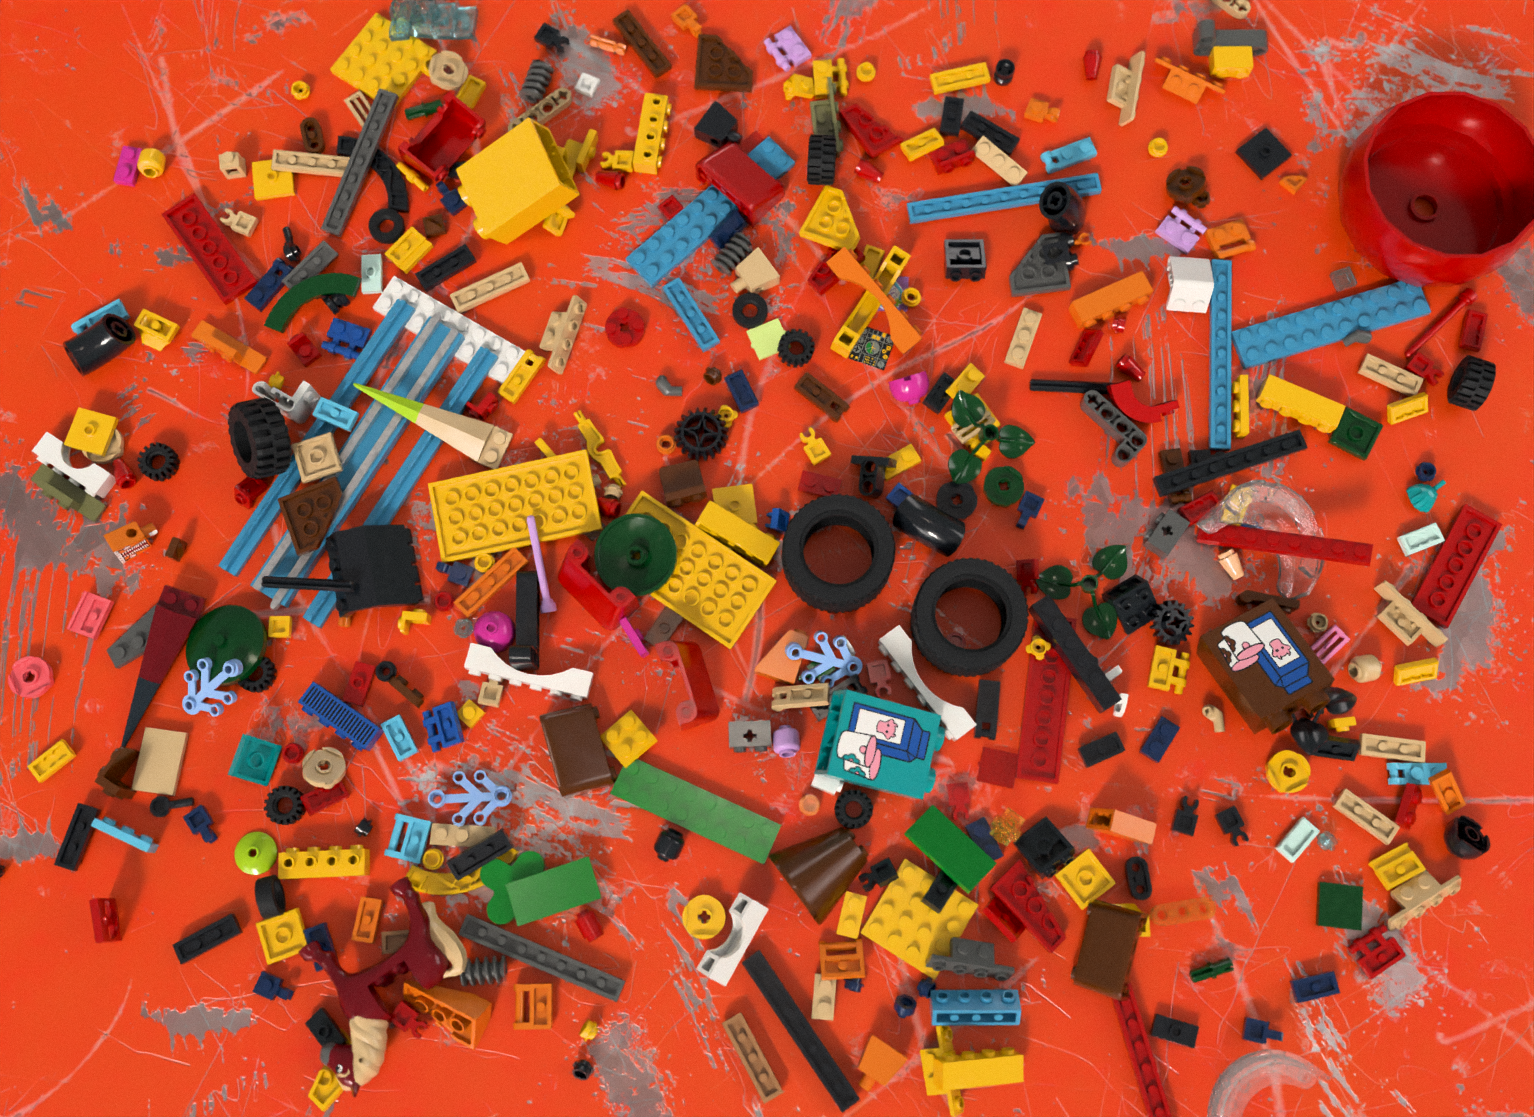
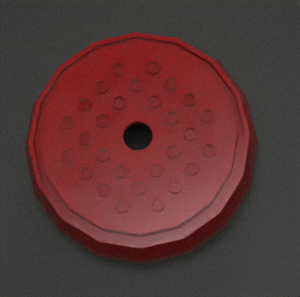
M1427 92L1392 106L1381 113L1354 140L1338 184L1341 224L1356 252L1379 272L1415 287H1452L1491 273L1504 266L1534 232V139L1528 128L1500 104L1467 92ZM1426 199L1431 202L1434 207L1433 215H1420L1415 209V200Z

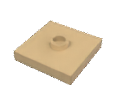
M331 432L291 445L300 477L304 484L343 471Z

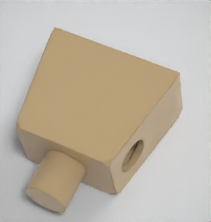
M758 247L735 268L738 279L730 283L735 293L745 288L748 293L758 294L780 284V275Z

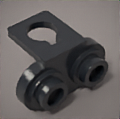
M1065 231L1061 232L1062 241L1044 245L1042 249L1046 265L1066 261L1068 270L1072 271L1076 267L1075 265H1079L1077 253L1073 254L1070 250L1071 246L1075 245L1073 234H1068ZM1051 248L1062 249L1063 251L1056 259H1051L1048 256Z

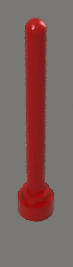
M1470 288L1464 289L1459 294L1458 302L1408 348L1404 356L1406 358L1412 357L1464 306L1472 305L1478 299L1476 292Z

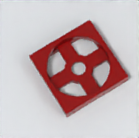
M115 898L91 899L89 904L95 943L122 941Z

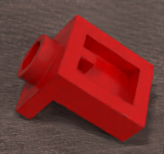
M304 332L294 335L287 343L305 367H308L322 356Z
M246 477L234 487V498L239 505H244L247 509H251L253 507V500L267 490V484L261 479Z

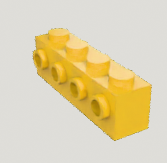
M645 93L633 157L634 172L657 175L658 168L662 167L663 156L660 155L661 150H665L666 139L663 137L664 132H668L669 121L666 120L667 115H671L672 104L668 101V95Z
M1271 374L1263 380L1255 400L1264 408H1272L1279 411L1283 416H1291L1298 419L1302 424H1310L1317 427V430L1324 433H1331L1338 427L1345 406Z
M709 500L695 523V526L763 568L770 562L780 544L776 537L769 533H763L759 530L758 526L743 521L740 515L728 512L724 509L723 505L716 501L712 502Z
M350 845L348 850H342V846H329L327 851H321V847H307L306 852H299V848H286L285 853H279L278 879L370 875V849H363V845Z
M1003 1047L1001 1051L983 1049L982 1053L963 1051L962 1055L943 1053L941 1057L933 1058V1085L943 1091L1024 1082L1023 1055L1012 1047Z

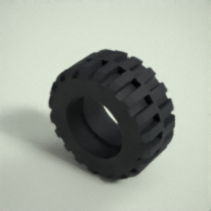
M265 397L234 404L228 414V431L233 452L239 466H241V470L246 473V476L253 479L284 473L290 466L292 448L290 447L291 440L288 435V428L285 425V419L281 415L279 407L276 406V403Z

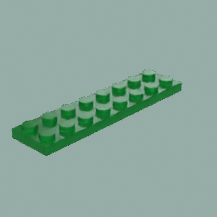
M638 759L627 768L622 767L610 794L761 864H765L782 826Z

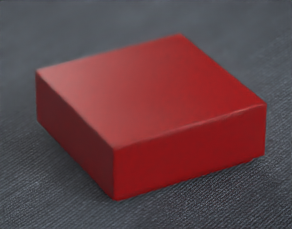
M673 195L658 205V210L668 221L684 209L683 205Z

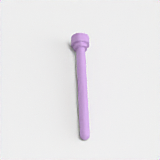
M529 515L527 517V524L543 600L541 605H539L541 614L557 611L556 602H553V599L550 598L535 517Z

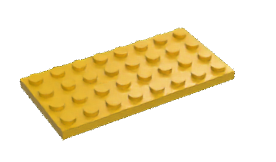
M587 450L428 483L441 561L443 563L532 545L527 524V517L529 515L535 517L540 543L603 530Z
M641 491L625 515L633 513L645 514L662 522L672 533L678 552L677 565L672 577L661 589L650 595L729 649H732L777 583V580L644 491ZM636 553L635 559L639 560L641 558L640 553Z

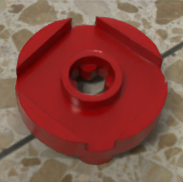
M621 307L614 311L606 320L605 331L608 340L616 347H634L641 342L645 334L643 319L634 310ZM622 325H629V331L621 332Z

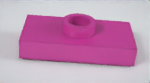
M626 617L621 619L619 623L639 655L643 658L648 656L649 652L642 643L644 637L638 628L634 630Z

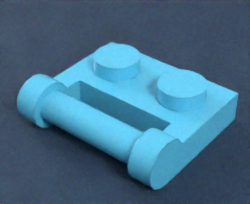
M396 813L394 817L396 820L388 849L385 848L384 855L421 864L433 822ZM407 822L409 824L401 852H398L396 849L403 824Z

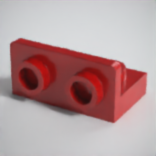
M966 139L933 150L929 153V156L937 174L940 175L942 173H951L961 166L967 167L974 162L976 153L974 150H970Z

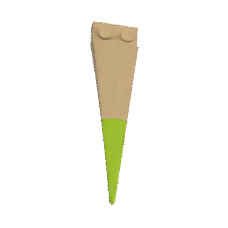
M353 383L359 390L417 424L475 462L492 470L499 468L513 438L512 433L492 424Z

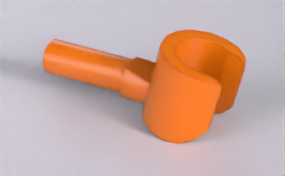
M1088 233L1080 234L1079 238L1074 240L1075 245H1091L1092 241L1084 242V238L1090 235Z

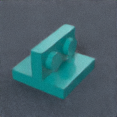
M242 734L228 775L268 786L282 746Z

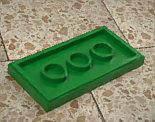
M934 805L904 834L967 894L997 864Z
M589 856L505 884L517 926L601 899Z

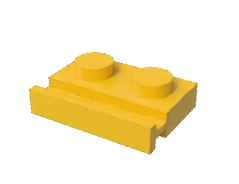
M411 226L384 254L407 274L433 248V245Z
M1407 842L1372 860L1368 864L1373 868L1374 873L1387 891L1424 872L1426 869L1413 850H1410Z

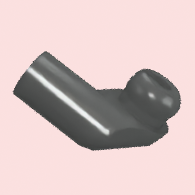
M1357 329L1341 340L1346 347L1355 342L1367 344L1372 340V334L1369 331Z
M664 375L657 377L656 387L663 395L682 396V386H671Z

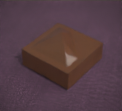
M442 214L422 218L427 238L446 234Z
M173 537L165 556L180 562L187 543Z

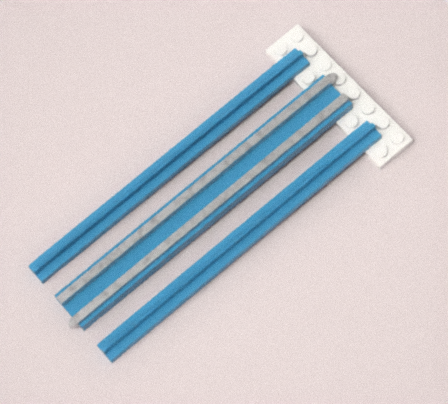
M393 276L372 307L376 312L385 316V318L329 400L350 409L362 392L353 383L366 386L404 328L417 336L380 391L423 403L453 357H456L468 364V366L446 397L440 409L462 415L467 407L466 403L472 400L487 376L503 384L525 351ZM376 399L373 400L338 453L343 471L323 477L319 481L322 482L336 476L344 494V498L320 548L298 556L287 529L250 584L256 590L273 599L270 607L274 610L278 609L281 605L288 608L300 589L266 588L261 585L262 577H309L326 551V538L340 530L411 422ZM317 418L302 441L328 432L334 434L338 427ZM426 430L423 432L363 525H390L444 441ZM294 453L291 456L289 468L284 473L278 475L218 565L236 577L239 576L281 513L277 499L294 493L302 482ZM332 572L327 579H333ZM319 590L303 618L322 629L336 607L335 591Z

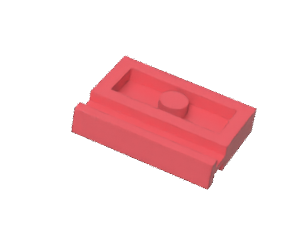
M84 591L66 629L97 640L114 602Z

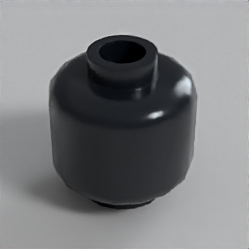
M672 828L659 833L654 844V850L658 853L657 857L668 862L669 859L675 860L679 858L685 845L682 833Z

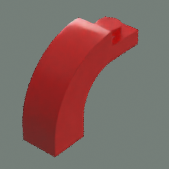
M1130 380L1106 386L1114 407L1127 418L1144 423L1161 422L1160 413H1162V416L1173 414L1174 409L1180 408L1178 400H1170L1153 406H1146L1140 403L1133 393Z

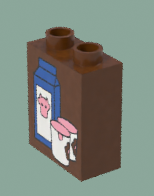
M1273 598L1200 637L1196 654L1254 734L1265 728H1268L1272 734H1276L1292 724L1294 719L1291 714L1302 708H1305L1308 714H1313L1331 701L1327 694L1334 681V677Z

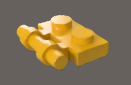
M837 59V66H832V60L812 61L815 99L828 98L826 88L827 77H831L832 83L836 84V91H840V96H846L849 83L846 80V73L848 71L845 59ZM833 75H838V82H833Z
M1158 645L1154 646L1147 687L1169 691L1170 684L1175 685L1174 693L1182 695L1183 687H1186L1187 683L1185 677L1187 669L1190 667V654L1182 652L1181 658L1177 659V650ZM1174 666L1178 667L1177 677L1172 676Z

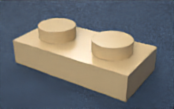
M815 973L811 1018L833 1021L836 980H822L821 974Z

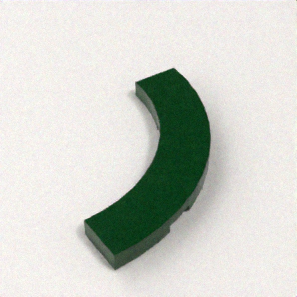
M327 273L303 280L293 286L278 300L269 313L264 326L284 333L290 320L302 305L326 294H343L355 297L362 278L350 274Z

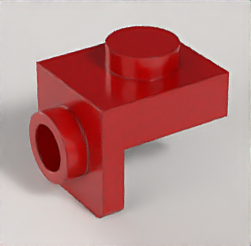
M489 392L478 407L469 401L466 403V406L469 409L468 413L475 419L480 417L485 421L490 414L497 410L499 401L494 394Z

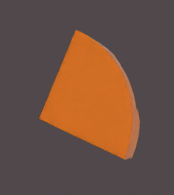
M1288 175L1283 177L1279 184L1294 195L1307 181V178L1302 175Z

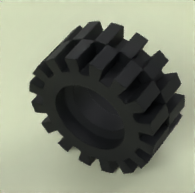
M792 329L791 332L788 330L785 335H782L777 352H779V358L782 357L781 361L783 363L787 362V366L793 365V368H797L799 365L802 367L804 363L807 364L811 359L815 344L812 342V336H807L808 332L802 333V329L798 331ZM792 342L801 343L803 352L799 355L792 354L788 348L789 344Z
M156 442V445L153 443L149 444L150 448L145 446L143 449L146 451L144 453L140 451L139 453L142 458L138 457L137 459L140 462L138 464V467L141 469L140 471L154 481L160 480L162 482L165 481L164 478L171 479L170 474L175 475L174 469H179V466L176 465V463H180L177 453L166 444H161L160 442ZM158 455H163L165 457L164 465L159 469H154L152 467L153 459Z
M264 656L259 665L263 670L262 677L257 681H252L247 677L239 682L238 685L254 693L268 690V686L274 684L272 680H276L277 677L274 675V673H277V670L274 668L275 664Z
M279 786V788L272 789L273 792L267 794L268 800L265 799L264 803H267L264 807V810L267 811L266 816L271 818L272 822L282 825L294 824L296 820L299 821L301 819L300 816L305 814V811H303L305 806L300 799L303 793L298 791L297 788L290 786ZM289 797L293 802V807L290 812L283 814L278 809V803L282 798Z
M860 790L846 791L836 801L834 808L835 816L838 822L846 828H861L872 817L873 805L871 799ZM851 801L858 802L862 807L861 815L856 818L849 817L845 811L846 805Z

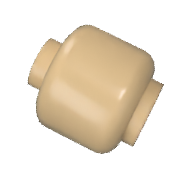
M1372 654L1356 656L1351 659L1348 665L1350 677L1358 683L1378 679L1382 669L1380 661Z

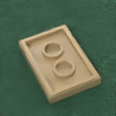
M145 727L131 790L175 796L189 733Z

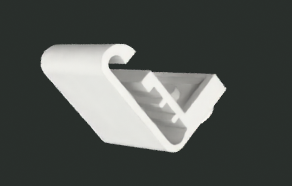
M1169 256L1167 271H1169L1170 292L1166 302V310L1206 313L1214 288L1210 260Z
M304 380L292 397L275 387L271 388L264 381L256 382L252 387L253 393L258 398L265 397L270 400H276L277 398L279 402H273L279 407L280 413L298 424H303L321 398L317 391Z

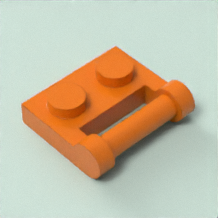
M1243 219L1208 229L1204 233L1214 258L1217 260H1225V258L1239 253L1256 250L1255 242L1251 239ZM1243 241L1242 245L1227 250L1220 249L1221 247Z
M862 939L834 943L819 941L822 980L865 978ZM856 950V954L826 956V952Z
M553 983L514 984L516 1005L513 1030L552 1029ZM524 991H530V1022H524Z

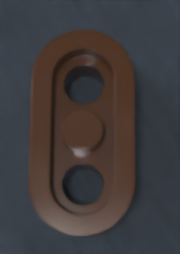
M305 118L300 124L304 147L308 153L321 154L325 150L321 126L315 118Z
M393 675L388 680L389 684L417 708H420L424 703L422 700L424 695L416 688L413 690L408 688L406 685L409 682L401 675H398V677Z

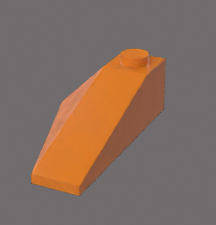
M411 980L404 982V999L423 1014L429 1013L436 1020L435 1024L441 1027L443 1025L452 1032L451 1037L472 1050L477 1048L490 1020V1002L468 992L439 986L427 990L419 982Z

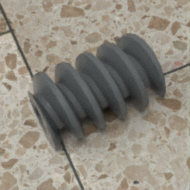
M538 59L532 60L529 66L530 69L522 84V89L519 92V96L531 104H536L537 100H543L542 94L546 93L545 88L548 87V81L552 78L550 74L554 73V69Z
M736 232L735 237L730 239V243H726L724 248L719 251V254L714 256V260H710L717 270L728 276L732 275L729 268L735 271L736 266L734 263L739 265L741 263L739 258L745 259L747 257L744 252L752 253L750 240L740 232Z
M502 955L500 962L497 961L496 956H493L490 963L487 956L484 957L483 963H480L479 957H476L474 964L471 963L470 958H467L466 969L460 974L462 986H467L469 982L472 986H475L477 981L480 985H484L486 979L489 984H493L495 979L498 984H501L503 979L506 981L507 962L505 955Z

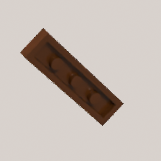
M629 10L612 19L615 27L656 79L672 69L669 61Z

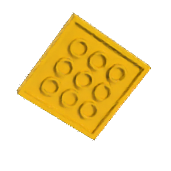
M375 13L330 70L334 75L373 100L379 88L397 94L399 98L395 106L396 108L423 74L421 70L422 61L438 53L432 47L378 13Z
M904 859L896 871L899 878L889 883L860 933L935 980L940 971L926 967V961L932 954L947 957L950 955L951 938H960L978 904L954 890L938 914L921 902L936 878L907 859Z

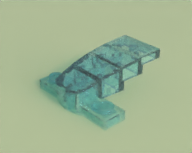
M393 0L389 8L391 24L388 36L391 41L410 40V36L440 40L474 39L478 10L476 6L458 8L456 2L437 4L436 0Z

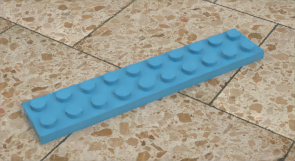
M769 136L747 154L749 158L774 179H780L795 166V161ZM712 185L626 257V262L653 288L707 242L711 232L733 209L738 210V207Z
M1400 281L1232 331L1231 340L1242 368L1245 370L1342 341L1341 339L1357 329L1373 332L1427 316L1431 313V310L1421 287H1415Z

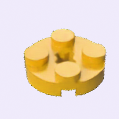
M1290 750L1280 751L1271 756L1265 764L1267 779L1278 792L1294 793L1306 787L1311 770L1308 761L1301 754ZM1285 766L1293 770L1290 773V778L1283 773Z
M700 895L690 900L685 906L682 920L685 928L692 936L698 939H709L717 935L724 927L726 914L722 904L717 899L708 895ZM704 910L707 915H710V919L706 920L705 924L702 923L701 919H698V915H701Z

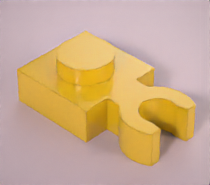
M616 150L615 155H611L608 152L602 153L603 158L608 159L606 162H600L603 169L612 167L614 171L633 172L634 151Z
M810 427L808 431L811 436L805 437L801 432L800 440L803 443H807L804 446V451L814 466L829 458L831 453L821 437L817 440L815 439V431Z

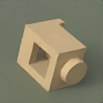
M224 152L219 155L220 170L227 179L247 177L245 158H242L238 152Z

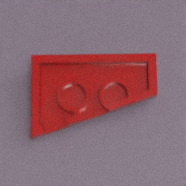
M856 103L839 112L841 120L871 159L901 144L904 139L890 132V128L886 125L882 126L874 120V116Z
M831 247L827 250V255L823 261L819 262L807 280L808 284L820 296L840 281L826 263L840 251ZM855 247L854 252L858 256L856 261L861 264L866 260L865 255Z

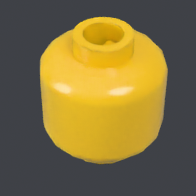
M147 148L140 152L137 166L143 175L155 178L163 174L166 158L159 150Z

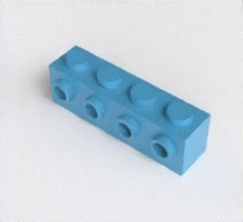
M1018 989L930 990L929 1006L932 1026L1020 1025L1021 1005Z

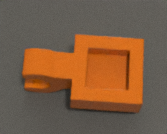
M686 3L671 14L672 20L683 31L689 28L695 38H698V34H703L700 31L702 27L696 22L698 15Z
M1031 97L1024 118L1040 123L1043 122V119L1057 123L1061 110L1055 107L1048 108L1049 103Z

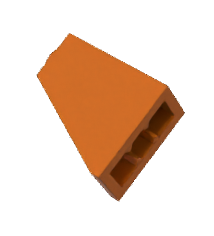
M800 629L789 630L758 663L754 673L794 686L803 658L791 660L785 654V647L790 642H797L802 649L806 650L809 636ZM798 649L792 651V655L798 653Z
M1090 807L1086 828L1137 843L1152 845L1153 838L1155 837L1156 823L1114 809Z

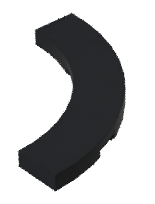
M338 136L337 155L351 157L358 139ZM377 149L370 168L379 175L385 184L388 194V208L396 212L409 213V196L404 179L394 162L383 151Z

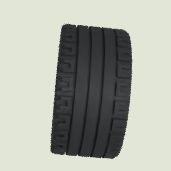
M847 494L825 495L822 498L818 497L817 500L810 501L809 504L806 503L790 520L782 544V565L785 578L789 586L792 587V591L803 602H806L807 605H812L815 609L825 610L828 613L852 612L854 609L858 610L867 603L869 604L885 587L894 564L895 541L888 521L880 514L879 510L875 509V506L869 505V502ZM831 525H842L859 532L867 541L872 555V563L866 573L857 580L846 584L829 583L814 575L806 564L803 550L808 539L818 530Z
M962 558L960 560L955 559L952 562L949 561L946 565H941V567L935 569L925 579L914 600L910 623L914 642L917 644V648L921 651L922 656H925L926 660L932 663L931 665L938 667L937 669H941L945 673H950V675L975 677L976 675L981 676L994 671L1014 654L1025 636L1029 612L1024 591L1021 590V586L1017 584V580L1012 577V574L1006 572L1005 568L1003 569L1000 565H995L994 562H988L985 559ZM968 587L987 594L995 602L1001 616V629L997 640L989 646L980 649H964L949 642L939 630L935 617L937 601L945 593L956 588Z

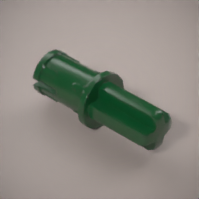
M441 99L425 104L421 102V105L405 109L407 120L423 116L427 118L428 115L437 113V108L439 106L442 107Z
M1229 957L1213 963L1209 961L1205 966L1190 970L1189 976L1194 983L1208 978L1216 979L1218 975L1234 971V968L1231 967L1233 963Z

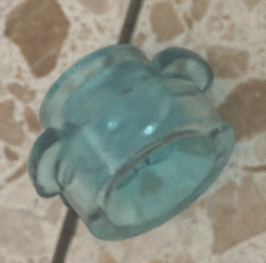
M467 618L458 619L453 627L455 635H459L460 638L470 636L474 631L472 621Z
M1324 831L1317 835V844L1323 850H1335L1334 846L1338 844V841L1333 834Z

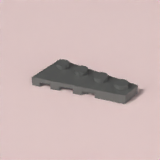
M156 605L106 650L115 668L120 669L144 655Z

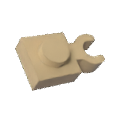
M225 209V212L230 217L228 219L221 217L222 223L227 226L231 225V229L235 232L251 237L259 220L242 211L235 215L232 210Z
M502 678L501 681L489 679V683L483 682L478 697V704L499 708L504 687L499 684L504 679Z

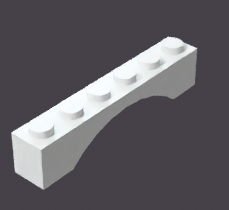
M900 625L879 639L878 644L880 646H878V649L885 657L888 655L892 660L890 664L897 673H902L905 677L903 681L910 690H915L918 694L916 698L923 707L926 705L931 713L941 715L940 724L944 727L945 736L948 740L952 739L955 742L976 726V723L964 708L943 701L926 687L919 677L913 662L912 641Z
M470 643L464 668L469 670L468 674L474 676H481L482 673L489 675V679L501 681L503 678L510 680L509 684L521 686L523 683L530 685L529 689L542 691V688L550 690V694L562 696V693L571 695L570 699L582 701L583 698L588 699L594 677L592 672L576 668L553 675L539 676L527 674L507 665L496 655L491 647Z

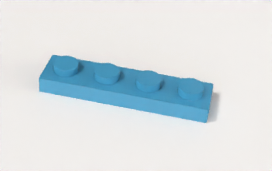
M678 277L662 286L664 293L702 352L704 353L720 343L718 336L681 279Z

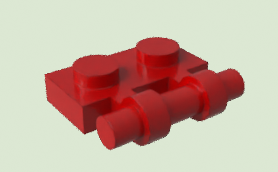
M1380 924L1377 927L1373 926L1368 930L1369 933L1361 938L1357 937L1347 947L1351 954L1356 953L1358 950L1361 952L1362 956L1356 961L1368 979L1375 978L1407 956L1394 937L1390 936L1385 940L1382 934L1388 931L1384 924ZM1375 940L1378 945L1369 950L1367 944Z

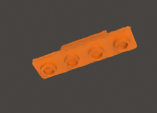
M1161 56L1160 59L1156 58L1154 61L1171 69L1162 88L1195 104L1198 103L1206 87L1223 95L1225 93V90H1223L1224 85L1213 81L1211 84L1205 81L1207 77L1197 72L1194 76L1188 73L1189 69L1180 64L1178 67L1171 65L1172 60Z
M203 320L191 334L194 339L205 344L204 347L212 353L217 351L226 361L230 363L234 361L254 374H258L267 361V358Z

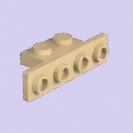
M1140 51L1130 58L1128 69L1119 64L1112 67L1106 101L1121 108L1120 126L1133 121L1136 115V104L1139 98L1138 92L1142 81V69L1145 63L1144 51Z
M577 295L572 296L567 312L552 311L539 346L544 351H552L548 367L561 375L565 369L587 307V303Z
M1384 580L1374 588L1389 603L1376 617L1407 646L1412 644L1420 634L1434 647H1438L1448 640L1439 628H1436L1423 613H1420L1407 598H1404L1396 590L1394 585Z
M1425 869L1424 872L1392 890L1390 896L1403 910L1388 919V929L1393 931L1396 928H1403L1410 919L1422 916L1427 908L1439 905L1443 898L1449 894L1451 896L1455 895L1461 889L1462 878L1456 875L1440 885Z

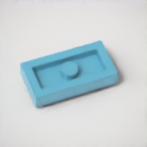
M321 397L312 415L351 432L359 413Z
M400 714L380 724L399 762L419 752Z

